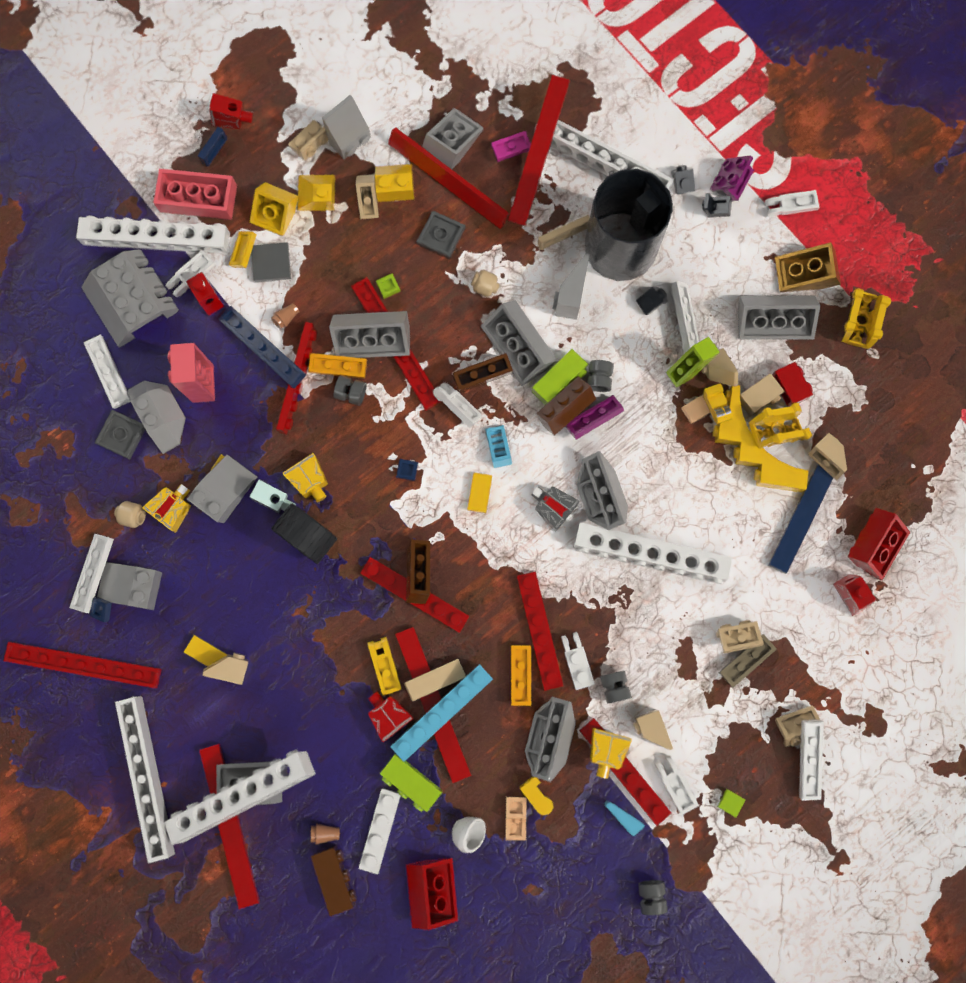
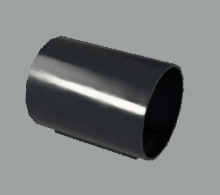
M640 169L620 170L608 176L597 188L585 238V252L590 254L588 261L592 268L605 278L615 281L633 280L645 274L655 261L673 212V203L670 191L653 173ZM627 214L631 216L629 223L640 236L650 230L653 237L644 241L633 242L618 239L607 232L599 220L610 215Z

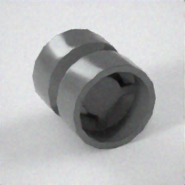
M606 360L590 361L589 374L591 376L588 377L587 383L593 391H611L612 379L610 377L613 374L614 363Z
M340 375L335 385L334 399L348 400L349 403L360 406L366 393L367 383L360 380L353 382L350 377Z
M625 670L600 676L602 686L606 688L604 694L607 704L632 698L630 688L625 685L627 682Z
M662 880L639 882V895L643 897L640 901L641 913L643 915L667 913V900L663 898L666 894L665 882Z

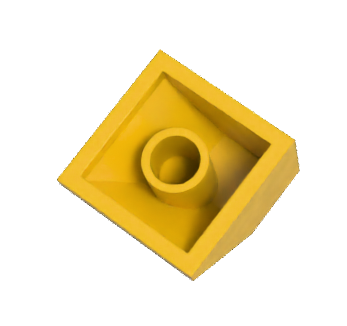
M298 175V211H335V175Z

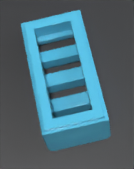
M504 425L485 429L494 468L511 465L512 459ZM502 433V436L491 438L492 435ZM504 441V443L495 444V445L492 444V443ZM504 448H505L504 451H499V452H495V453H494L495 450H500V449H504Z
M606 801L604 803L632 836H635L645 826L641 821L612 802Z

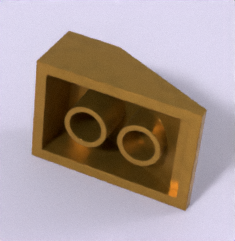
M832 243L775 257L780 292L819 290L841 285L836 251Z

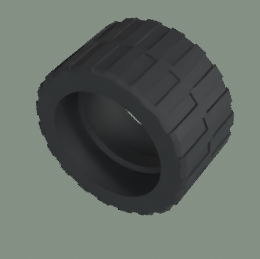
M293 503L288 506L271 528L272 531L316 564H319L337 541V537Z

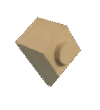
M375 174L356 176L360 219L379 218Z
M724 348L718 349L720 353L701 370L702 373H705L711 381L734 387L738 386V370Z
M830 433L815 445L808 454L836 481L847 471L844 445Z
M228 654L204 668L203 676L242 685L248 659H245L243 654Z
M654 710L634 718L636 722L633 723L637 735L640 734L641 737L668 750L673 749L659 710Z

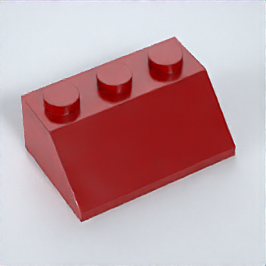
M876 508L873 514L869 516L868 522L860 532L854 546L851 547L848 558L857 567L882 581L908 538L910 531L897 514Z
M453 859L424 860L407 864L412 928L431 930L458 921Z

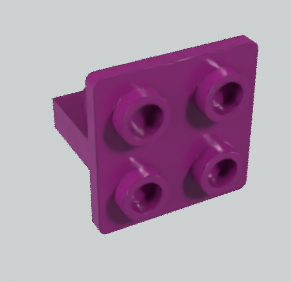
M748 155L726 159L722 163L721 169L714 178L710 189L712 191L722 190L727 196H731L732 201H738L754 172V169L750 166L753 157Z

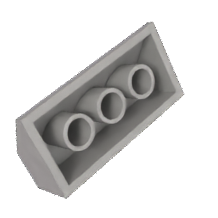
M815 295L740 296L738 307L739 339H814L820 304Z
M516 300L502 303L481 325V328L499 354L507 353L513 374L521 386L544 373L557 361Z
M407 311L333 315L329 328L336 356L365 358L410 355V325Z

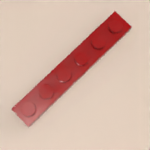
M305 322L294 362L306 374L308 369L306 365L307 359H310V354L312 353V341H315L317 337V330L313 323ZM301 382L295 388L288 384L276 428L281 434L287 435L288 430L292 428L293 419L291 418L293 412H296L298 407L297 396L301 394L303 388Z
M370 557L360 574L406 601L407 578ZM430 593L426 604L410 603L459 633L470 617Z
M536 571L518 575V585L544 691L562 687L564 685Z
M595 718L579 730L590 745L593 728L605 731ZM626 756L620 769L610 768L656 826L672 814Z

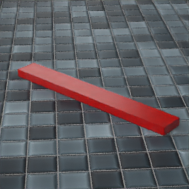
M555 75L551 76L508 218L509 222L525 227L527 225L568 91L569 79Z
M398 128L392 129L388 141L390 146L499 229L504 226L509 212Z
M367 277L351 286L366 313L388 312ZM411 349L410 355L393 356L425 411L442 402L434 396V387Z
M414 627L395 634L412 679L430 672V667ZM439 690L420 698L425 713L429 712L442 700ZM449 720L434 736L452 783L470 777L471 773Z
M8 642L3 660L150 688H158L162 670L14 642Z
M220 744L199 750L210 794L215 793V795L217 794V765L225 764ZM238 815L218 824L238 907L242 909L258 904L260 900Z

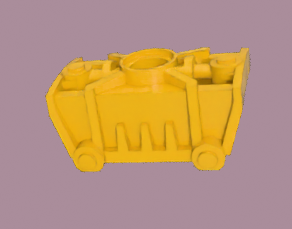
M857 288L852 293V306L848 321L844 325L845 334L841 342L870 349L883 336L881 328L886 308L891 304V298L884 295L870 294ZM872 299L876 300L874 310L868 313L869 307L867 305ZM857 316H864L866 324H860L857 321ZM853 332H855L856 335L851 340H849ZM863 332L867 335L865 344L862 343V338L860 337V334H863Z
M793 403L790 407L778 409L764 408L759 415L749 422L753 438L759 449L787 442L793 443L797 440L803 441L812 437L810 429H802L797 419L802 412L799 403ZM787 420H792L793 422L790 426L783 425ZM760 425L765 429L763 431L757 430L756 426ZM773 428H777L780 433L775 434Z

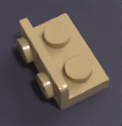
M312 120L289 143V147L305 161L307 158L312 157L321 145L327 143L328 137L325 127Z
M746 620L735 626L731 624L722 625L716 633L717 638H720L723 653L759 647L764 644L757 621L751 622Z
M813 705L776 718L775 722L784 738L783 743L785 747L789 745L794 747L801 744L802 720H820Z

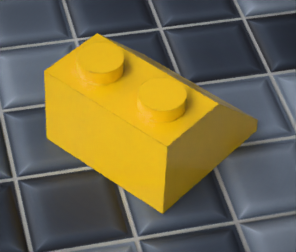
M412 164L376 166L375 187L378 202L414 199Z
M266 182L255 189L250 223L283 236L295 214L298 196Z

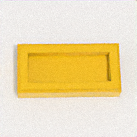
M239 231L229 266L232 268H247L257 234L253 231Z
M473 473L467 511L486 514L492 475Z
M196 635L193 636L184 653L207 667L228 655Z

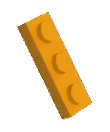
M311 353L308 372L365 379L367 359Z
M511 646V706H531V646Z

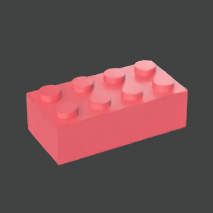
M159 169L153 203L159 212L232 220L237 184L234 178L228 175Z
M195 343L170 345V351L168 352V361L171 363V370L168 372L169 381L192 403L215 401L214 365Z

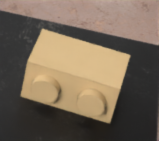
M770 373L740 395L741 406L750 417L754 414L759 415L766 408V405L769 403L774 405L781 400L780 395L784 390Z

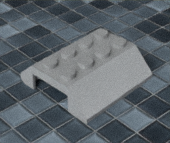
M139 249L123 251L93 269L81 287L119 348L135 339L132 332L162 314L169 318L179 310L171 297L159 298L166 295L167 290L157 274L154 273L153 268L146 267L149 262Z

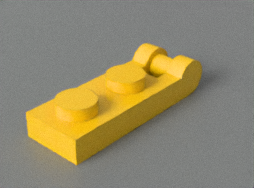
M387 637L381 638V641L368 642L382 695L402 690ZM383 648L384 654L378 655L377 650Z

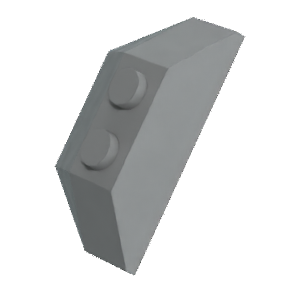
M143 381L128 389L130 402L147 433L160 451L164 454L180 445L186 417L168 385Z
M601 451L582 459V467L576 485L588 519L607 530L626 523L628 505L613 467Z
M552 697L534 714L525 749L533 777L551 782L566 764L576 725L572 703Z

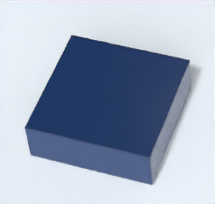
M400 459L396 478L415 482L419 463Z
M100 597L93 598L90 616L102 622H108L112 603Z

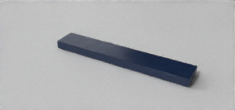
M231 305L219 317V320L292 388H295L307 375Z
M817 464L807 484V490L803 492L768 564L784 574L788 573L833 480V477L819 464Z

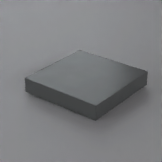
M432 211L417 240V245L450 259L466 225Z
M288 242L253 245L252 266L255 283L291 279Z
M112 410L95 444L130 460L146 429L142 423Z

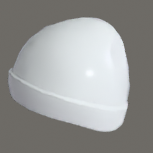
M464 817L458 820L452 830L455 846L463 853H471L477 850L485 838V823L482 819L476 817Z

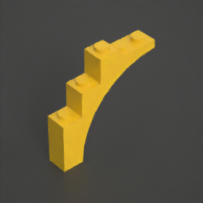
M740 385L731 386L729 390H726L725 397L732 412V419L714 425L713 437H715V443L737 446L733 452V458H736L735 464L758 467L754 472L756 486L800 493L807 490L808 470L790 466L772 456L764 448H758L742 413Z

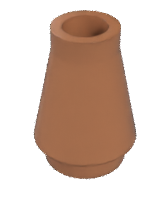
M292 303L273 313L271 320L277 328H286L296 314L299 313V309Z
M321 824L311 826V842L320 844L339 840L340 828Z

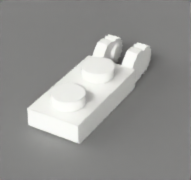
M816 190L784 194L765 200L766 206L780 204V208H773L767 211L768 217L815 211L820 208Z
M201 250L175 273L166 283V287L169 290L173 289L181 280L182 284L173 293L175 297H179L186 292L187 288L189 289L186 283L188 279L200 272H203L205 275L216 264Z
M446 382L434 389V396L439 401H443L469 428L483 417L457 390Z
M573 633V639L577 647L573 650L569 648L568 638L561 636L565 649L564 654L575 690L595 685L578 633Z
M668 755L665 757L666 762L673 772L666 775L659 761L655 763V766L680 815H683L699 805L680 769H677L671 756Z

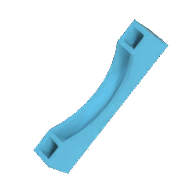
M479 664L401 736L391 748L404 762L493 680L492 677Z

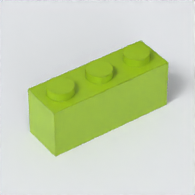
M707 337L694 344L666 374L677 388L696 376L720 351L712 340Z
M571 349L532 387V393L546 405L578 376L582 379L588 372L586 370L588 363Z
M397 754L392 757L380 773L383 776L382 780L387 785L391 786L393 784L397 787V792L403 798L407 799L409 797L413 800V806L421 812L423 810L428 812L443 792L442 789L406 760L403 762Z

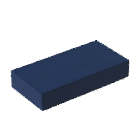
M217 127L198 154L201 163L206 167L211 164L227 141V136L223 129Z

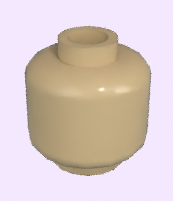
M486 270L476 272L471 282L473 291L485 297H490L492 293L496 294L500 284L497 283V275Z
M129 501L122 502L116 507L114 512L118 524L130 528H136L141 525L146 517L142 505Z

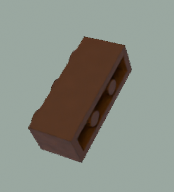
M507 353L455 371L453 372V377L459 393L508 376L513 373V369Z
M578 376L536 414L543 427L555 436L593 403L596 397L591 386Z
M411 539L407 548L406 603L426 604L430 596V541Z
M337 845L314 853L311 859L329 916L331 917L353 909L356 905L357 896L355 890L351 889L349 885L351 878L348 869H344L342 863L344 861L342 850H338Z

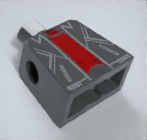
M538 486L531 494V496L539 501L535 510L555 532L580 502L553 486L547 493Z

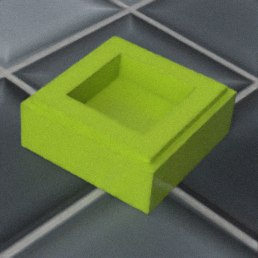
M389 274L376 281L384 299L400 292L393 274Z
M726 789L717 807L737 817L745 799Z

